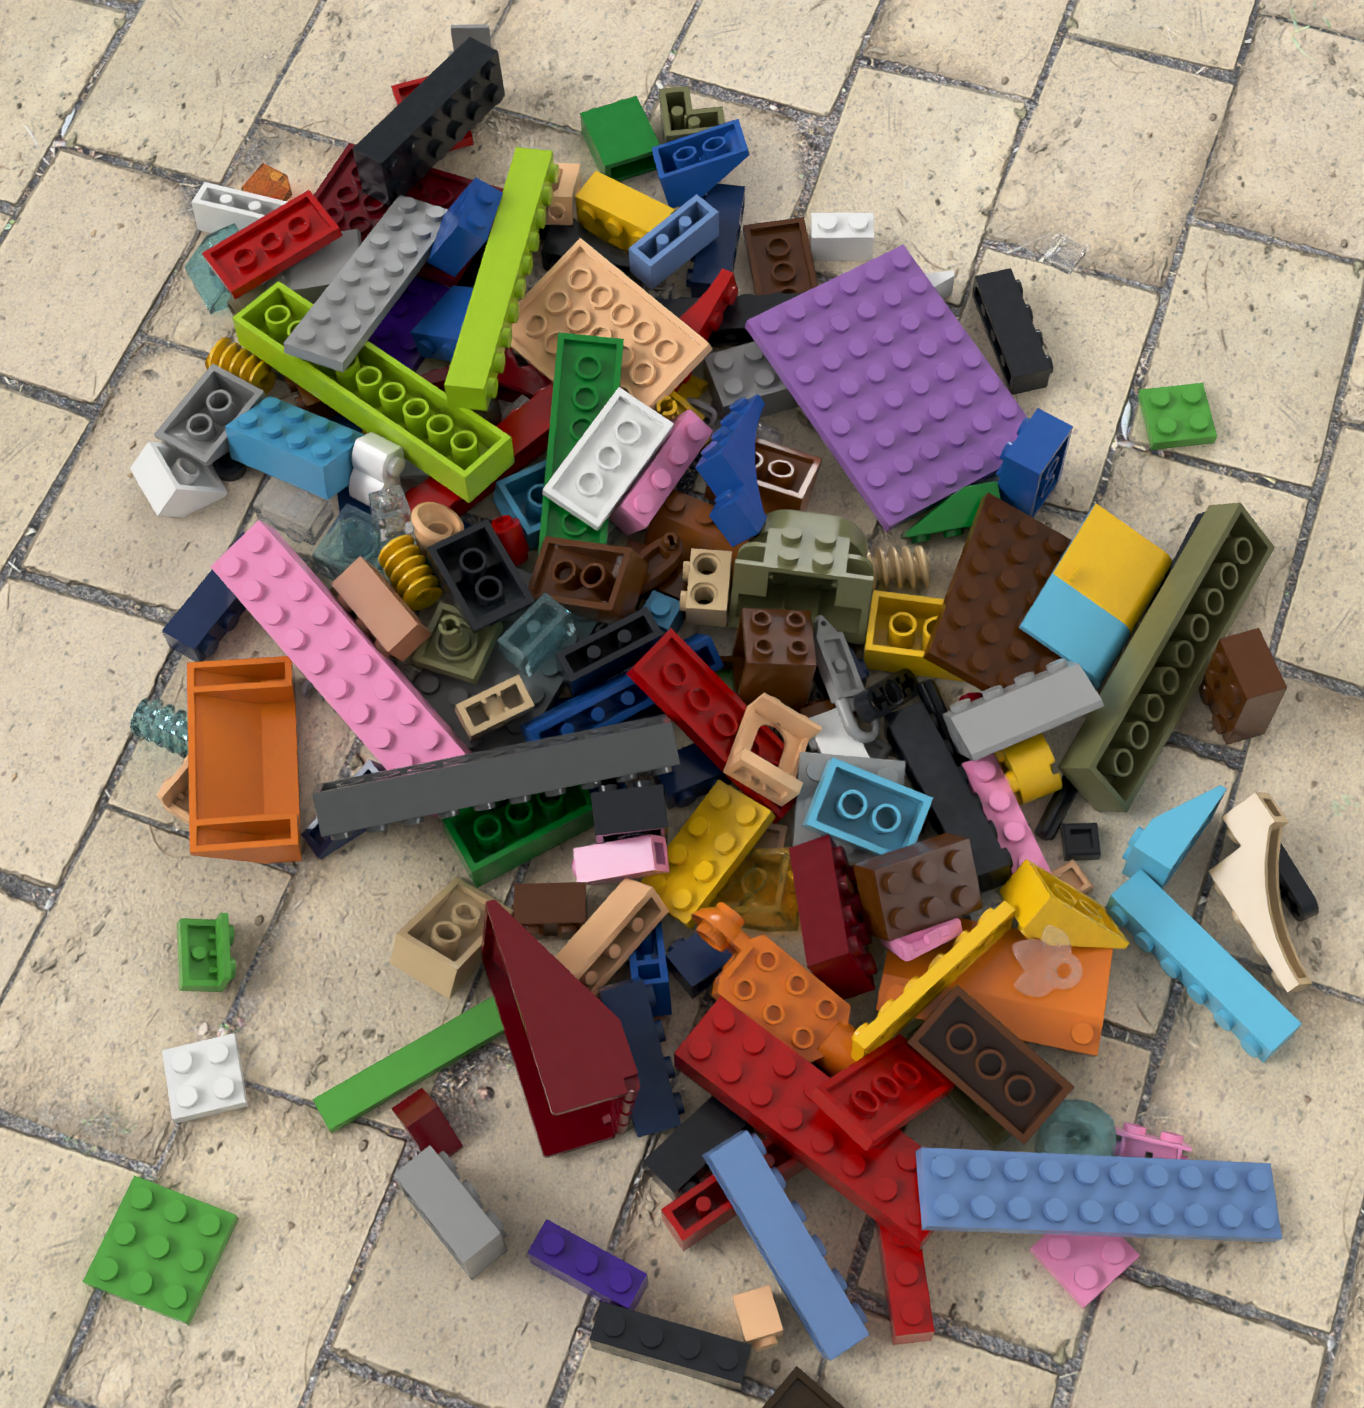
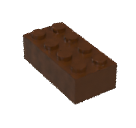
M957 983L907 1041L909 1045L1023 1145L1028 1142L1074 1089L1072 1083Z

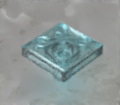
M346 503L312 554L314 562L342 574L361 556L381 573L383 568L378 562L380 551L391 540L404 535L402 529Z

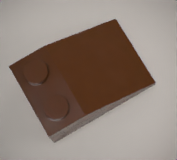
M545 536L527 588L533 596L535 603L599 623L613 624L634 613L649 564L633 548Z

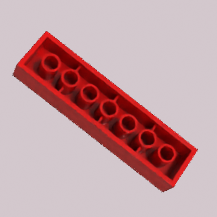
M720 996L674 1052V1066L919 1253L935 1231L922 1230L915 1151L922 1146L898 1129L866 1152L809 1098L814 1089L830 1077Z

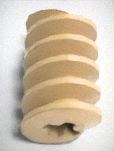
M904 546L900 556H898L895 547L889 548L886 557L881 547L876 548L873 557L868 550V559L874 567L872 590H876L878 580H882L885 590L889 589L892 580H895L898 588L902 589L905 579H909L911 587L916 588L920 578H922L925 588H929L930 559L928 551L925 555L922 546H916L913 555L909 547Z

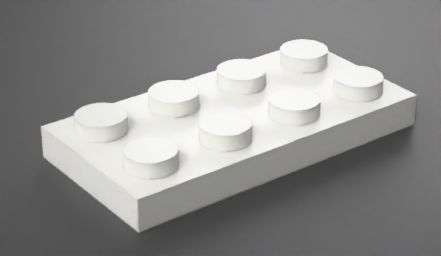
M618 387L543 488L542 494L598 531L671 432L674 423Z

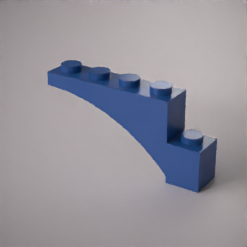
M759 394L748 400L746 397H742L729 407L731 412L720 421L722 426L710 437L712 442L701 451L702 457L695 467L716 495L714 500L716 504L709 516L732 547L757 535L767 519L761 503L755 466L756 430L761 412L765 406Z

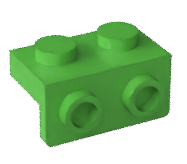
M220 912L216 919L180 918L177 922L179 991L223 992L229 982L234 979L236 961L230 957V946H232L234 941V926L229 924L228 913Z

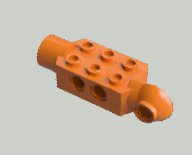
M719 902L715 907L702 908L691 914L692 919L698 925L695 931L708 945L720 952L727 949L733 954L721 968V973L713 981L711 996L716 1001L722 996L808 1062L814 1061L832 1077L856 1062L851 1058L853 1044L852 1036L857 1029L848 1022L851 1006L766 935L763 934L754 938L748 936L741 930L745 924L744 919L725 903Z

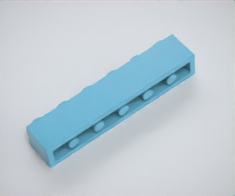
M1142 869L1137 871L1110 895L1105 908L1116 925L1125 927L1134 936V941L1144 952H1151L1160 961L1163 971L1171 978H1177L1187 988L1188 995L1196 1003L1204 1004L1213 1013L1217 1024L1224 1030L1231 1031L1240 1040L1242 1048L1250 1056L1258 1057L1265 1063L1294 1036L1302 1023Z

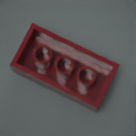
M828 834L790 847L789 853L808 969L843 1000L876 990L873 975L877 974V966L873 955L868 950V944L872 943V937L867 934L866 925L863 921V910L853 865L850 866L843 846L837 847Z

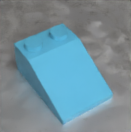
M1220 785L1153 818L1145 830L1139 826L1130 838L1129 846L1122 856L1126 860L1122 874L1131 878L1137 871L1142 869L1159 887L1164 889L1214 817L1227 789Z

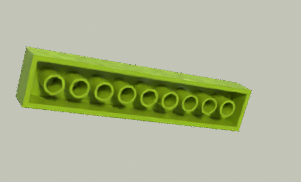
M276 282L232 317L241 346L367 433L373 432L401 446L406 460L468 503L515 463L511 436L470 409L448 407L445 392L369 341L364 344L344 372L284 353L283 343L314 304L281 282Z

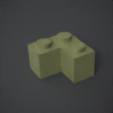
M689 86L659 89L660 117L664 143L725 123L723 106L692 109Z

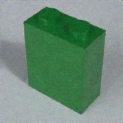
M637 96L621 99L617 102L580 113L582 135L600 173L620 182L657 170L652 147L658 146L660 143Z

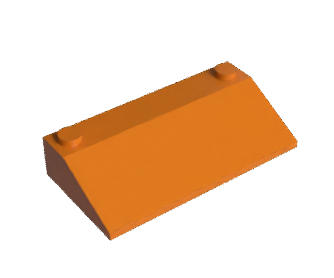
M288 656L187 662L190 855L264 864L302 861L296 692L292 660Z
M957 917L961 921L962 931L968 930L971 932L977 926L978 921ZM1011 928L914 1019L925 1020L957 983L1022 1041L1055 1047L1057 1050L1096 1057L1098 1055L1104 1021L1113 948L1048 945L1038 938H1035L1034 941L1030 940L1018 929ZM957 937L907 962L887 949L875 1013H878L888 1000H897L903 994L906 984L913 977H922L938 954H947L953 948Z

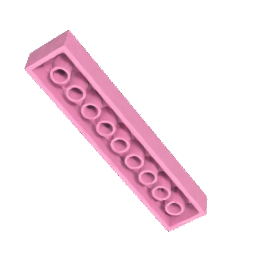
M258 520L211 566L213 571L386 770L473 753L390 658L385 657L374 645L375 641L356 624L352 615L341 606L336 597L275 528ZM438 813L430 815L439 818Z

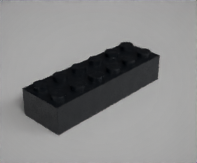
M469 37L352 148L363 193L390 207L400 195L405 196L413 185L424 178L427 172L439 160H442L454 145L463 140L465 135L477 123H480L495 105H498L503 100L505 91L497 50Z

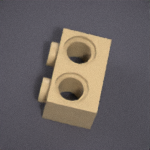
M691 548L690 561H684L682 580L688 582L687 591L681 590L680 611H686V624L727 627L732 551ZM703 571H712V572H713V573L710 574V575L701 574V572H703ZM701 600H708L711 603L702 605L697 602Z

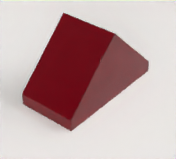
M420 1088L391 1108L420 1152L431 1145L437 1154L444 1151L451 1157L463 1148L462 1143L439 1106L423 1088Z

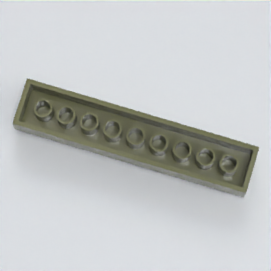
M1241 502L1208 506L1099 696L1103 701L1104 707L1088 714L1058 766L1059 770L1096 811L1128 812L1204 676L1219 639L1224 638L1275 548Z

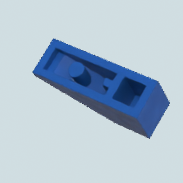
M660 921L629 956L631 979L641 977L645 985L651 983L657 1003V1005L651 1007L653 1017L672 1015L662 923Z

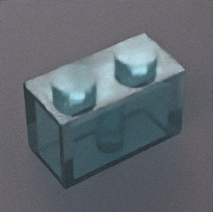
M544 593L497 641L504 658L529 678L576 629L570 612L547 593Z

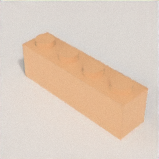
M625 877L555 958L596 995L598 988L603 987L669 910L652 886Z

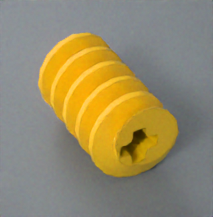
M227 336L217 341L205 361L206 369L213 363L263 390L265 395L271 391L276 381L275 372L271 371L272 366L252 354L246 348L242 349L239 343H232V340Z
M402 535L391 540L383 547L378 556V562L400 597L412 611H418L435 603L441 597L443 591L437 587L439 584L438 579L435 575H432L431 567L426 565V558L420 555V548L414 545V538L411 535Z

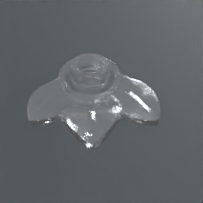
M1047 924L1043 930L1041 940L1025 939L1012 945L1016 960L1026 970L1014 984V987L1019 992L1029 996L1042 997L1050 993L1054 988L1069 989L1080 981L1082 965L1079 959L1071 954V942L1063 930ZM1063 963L1068 964L1070 967V974L1065 978H1061L1057 974L1058 966Z

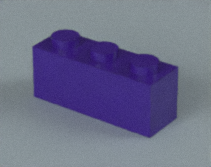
M548 1219L545 1220L527 1252L531 1264L600 1302L633 1311L649 1284L648 1276L643 1271Z

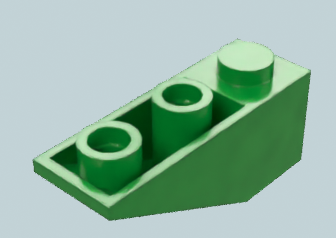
M993 481L960 488L901 534V539L911 538V542L914 544L930 541V534L943 532L944 538L964 535L962 528L972 526L982 497L989 492L1000 499L998 482Z

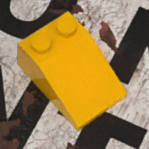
M1028 859L1021 864L999 891L1004 900L1016 909L1014 918L1019 922L1017 925L1018 930L1030 940L1034 941L1035 938H1038L1048 945L1125 949L1129 945V942L1102 904Z

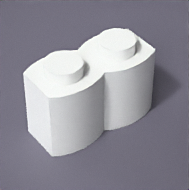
M373 432L356 439L352 451L353 470L349 480L350 496L382 512L394 506L401 497L402 491L400 489L401 481L399 475L405 466L403 448Z

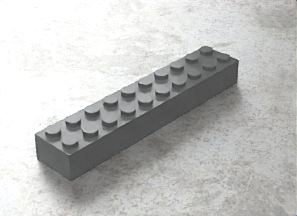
M664 714L320 783L316 785L312 796L321 837L330 835L331 840H340L351 837L353 830L366 828L367 833H374L388 829V823L402 821L403 826L414 825L424 822L423 816L438 813L439 818H448L459 815V809L472 806L474 811L488 810L496 807V801L509 799L510 804H517L531 800V794L545 792L546 797L557 796L566 793V787L580 785L581 789L596 788L602 785L601 780L616 778V782H626L636 779L637 773L651 770V775L665 774L673 771L672 766L679 765L680 762L672 721Z

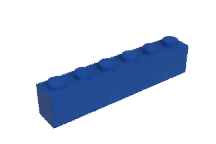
M696 633L683 640L714 672L724 667L711 636ZM629 668L519 727L526 742L614 725L655 703L626 674L631 669Z

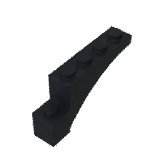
M574 218L573 225H545L544 229H539L540 240H544L541 251L543 271L548 272L581 238L642 289L651 290L630 272L629 252L600 239ZM666 279L652 290L664 291Z

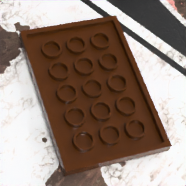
M988 492L982 497L923 658L982 691L998 685H1002V688L1015 684L1014 678L1028 672H1034L1035 675L1047 670V664L1063 659L1021 630L1019 626L1072 540Z

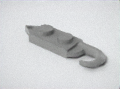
M819 615L815 618L813 632L816 663L832 704L835 703L847 734L858 742L870 743L879 735L880 726L878 720L871 722V731L867 733L862 731L856 722L853 714L856 711L854 697L865 689L843 631L837 632L822 615Z

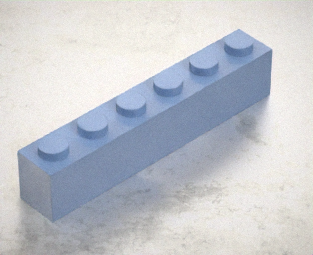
M748 1130L739 1131L702 1156L823 1358L831 1361L870 1335L864 1326L868 1319L861 1307L856 1302L851 1304L844 1292L848 1288L840 1272L836 1268L831 1270L825 1261L824 1256L827 1255V1251L816 1234L810 1236L803 1223L807 1221V1217L800 1205L795 1200L789 1201L783 1190L787 1187V1184L776 1167L770 1169L763 1155L767 1151L760 1138L755 1133L750 1135Z

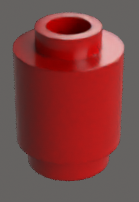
M503 515L494 519L491 526L513 564L518 566L526 562L529 558V546L519 519L511 518L510 515Z

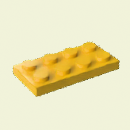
M718 780L667 846L669 872L646 876L641 880V883L654 888L669 910L667 915L691 930L696 924L691 914L699 909L707 908L775 819V815L768 808Z

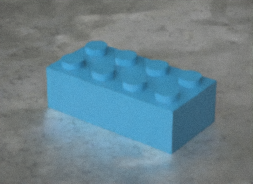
M272 396L263 399L259 404L239 415L238 418L225 426L231 459L326 500H329L349 485L353 470V447L356 439L365 435Z

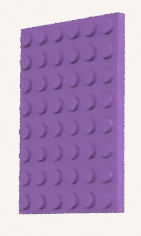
M904 244L747 320L745 325L755 343L886 532L939 505L960 488L976 485L997 474L1003 462L1000 459L1003 448L1008 441L1014 442L1016 440L1018 428L1024 418L1027 417Z

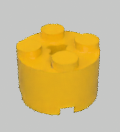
M1042 733L994 753L1018 804H1027L1062 789L1060 773L1052 774V763L1055 762V759Z

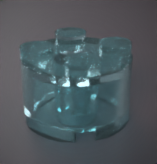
M1065 1099L1039 1128L1035 1139V1152L1112 1156L1116 1147L1114 1121L1109 1114L1091 1102ZM1072 1138L1079 1140V1147L1072 1145Z

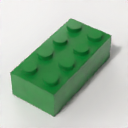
M580 785L566 787L567 792L561 795L546 797L545 792L531 794V800L510 804L509 799L496 801V807L488 810L474 811L472 806L459 809V815L440 819L444 833L475 887L478 888L594 827L589 790L581 789Z

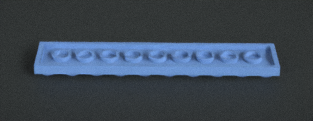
M925 1147L915 1151L922 1230L1276 1242L1282 1239L1271 1163Z

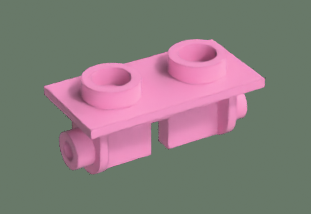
M1124 1122L1123 1128L1113 1127L1115 1134L1120 1135L1119 1141L1112 1140L1110 1147L1111 1155L1145 1158L1147 1151L1153 1153L1152 1158L1188 1160L1187 1156L1182 1155V1151H1192V1147L1188 1143L1183 1142L1184 1136L1176 1133L1161 1131V1136L1147 1134L1146 1127Z

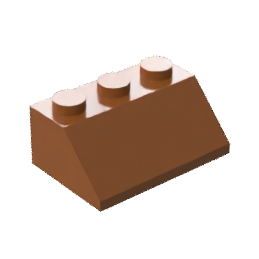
M756 438L755 466L764 513L767 514L782 509L806 511L822 458ZM706 483L705 499L714 501L716 495Z
M673 489L650 521L643 544L648 546L655 540L662 538L664 534L673 532L679 536L683 543V555L681 558L683 561H690L691 548L732 551L731 592L735 559H737L739 548L743 544L748 543V539L732 547L709 516L714 505Z

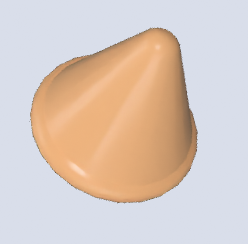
M424 502L412 510L411 521L414 527L416 545L421 550L420 555H423L425 558L428 557L427 547L464 530L460 517L452 509L440 503Z

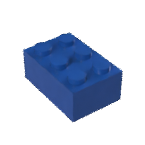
M1037 408L1031 418H1024L1017 431L1018 437L1014 442L1008 441L1000 455V459L1003 462L996 476L1000 478L998 480V488L1001 500L1032 518L1035 517L1060 481L1072 434V425Z

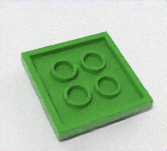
M134 1175L83 1282L90 1287L189 1326L239 1218L233 1213Z

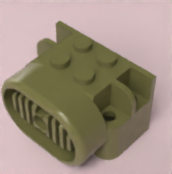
M790 509L767 513V519L760 532L749 538L748 543L743 544L739 548L737 559H735L728 627L738 628L742 608L811 611L813 632L815 618L822 615L837 632L843 631L848 643L864 644L874 579V567L868 559V542L863 531L852 521L837 515Z

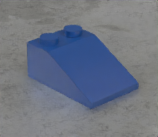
M739 119L652 147L659 180L668 206L671 208L681 207L696 194L702 198L750 155Z

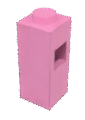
M649 834L573 848V873L577 878V882H586V885L595 886L623 881L625 877L635 879L669 872L666 838Z

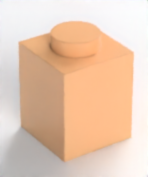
M770 1285L733 1295L732 1304L744 1343L751 1344L752 1347H755L756 1351L767 1350L778 1345L777 1339L783 1338L784 1330Z

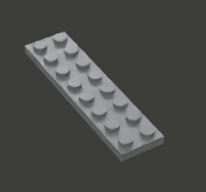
M400 195L283 343L284 353L344 372L428 260L441 221L448 209Z

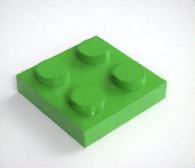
M1203 383L1140 389L1138 399L1151 450L1215 443L1217 434Z

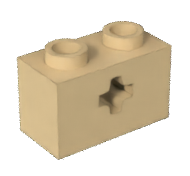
M518 674L456 704L455 713L471 742L531 713L535 705Z

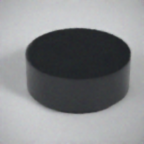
M230 451L213 462L216 474L223 481H236L242 478L247 471V465L231 459Z

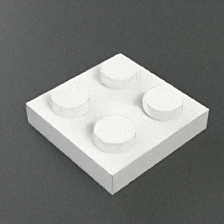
M234 1033L162 1050L171 1115L175 1124L248 1107L238 1041Z

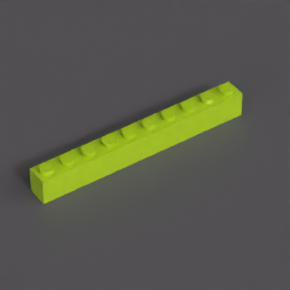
M516 147L503 188V195L494 218L444 384L448 407L487 411L491 398H496L497 376L498 373H503L505 367L504 351L505 348H510L512 343V323L518 322L519 299H524L525 278L526 275H531L533 268L532 253L538 251L540 241L538 232L540 228L544 229L545 208L551 205L553 196L552 183H557L559 177V165L554 164L552 150Z

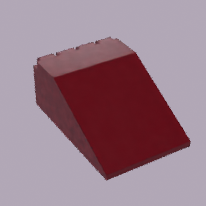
M495 899L487 901L485 904L481 959L543 1157L550 1158L615 1138V1133L624 1134L630 1123L640 1090V1082L621 1020Z

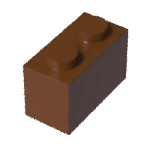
M586 882L514 884V918L537 940L543 939L544 936H558L561 939L570 940L588 920Z

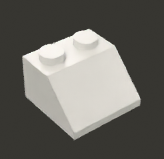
M148 441L130 468L157 516L184 518L224 498L228 493L211 464L206 466L166 443Z

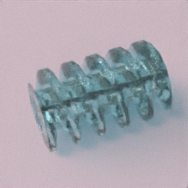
M148 698L143 699L133 713L130 723L131 733L137 737H143L148 742H155L161 748L166 747L168 751L178 753V755L185 759L188 755L187 712L181 709L175 713V706L168 704L164 707V702L161 699L154 700L151 705Z

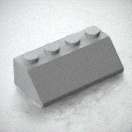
M1063 658L1047 664V670L1035 675L1034 672H1028L1014 678L1015 684L1002 688V685L986 689L982 692L983 697L971 702L970 699H963L950 705L951 711L942 715L957 753L976 761L1104 707L1103 701L1080 664L1066 661Z

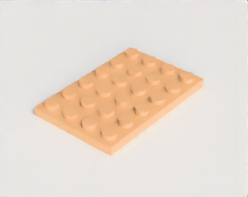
M581 238L525 295L524 299L518 302V322L512 323L511 327L512 343L510 347L553 383L558 332L624 339L620 388L653 410L656 409V403L665 396H669L712 351L711 345Z

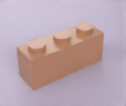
M359 556L331 583L339 593L336 600L348 612L352 610L358 617L354 621L367 635L372 633L377 640L374 642V645L385 657L388 658L393 655L403 662L432 635L377 568L363 557Z

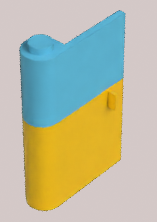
M1095 503L1019 628L1061 658H1065L1066 661L1080 664L1095 690H1097L1171 567L1172 559L1161 548Z

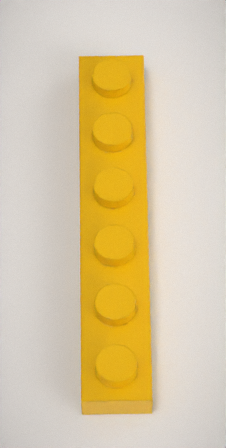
M1005 900L996 909H987L971 932L968 930L963 931L947 954H938L922 977H913L906 984L903 994L897 1000H888L881 1007L877 1014L878 1017L872 1023H863L852 1036L851 1058L858 1061L897 1035L1011 929L1016 909Z

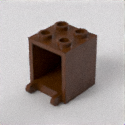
M742 608L731 656H720L724 665L721 670H731L733 692L747 706L765 692L779 699L781 703L799 714L800 709L805 707L817 666L811 611Z

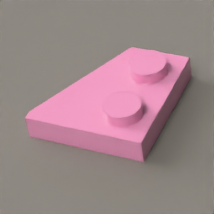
M954 918L892 941L881 939L884 947L907 962L942 944L950 942L963 931L960 919Z

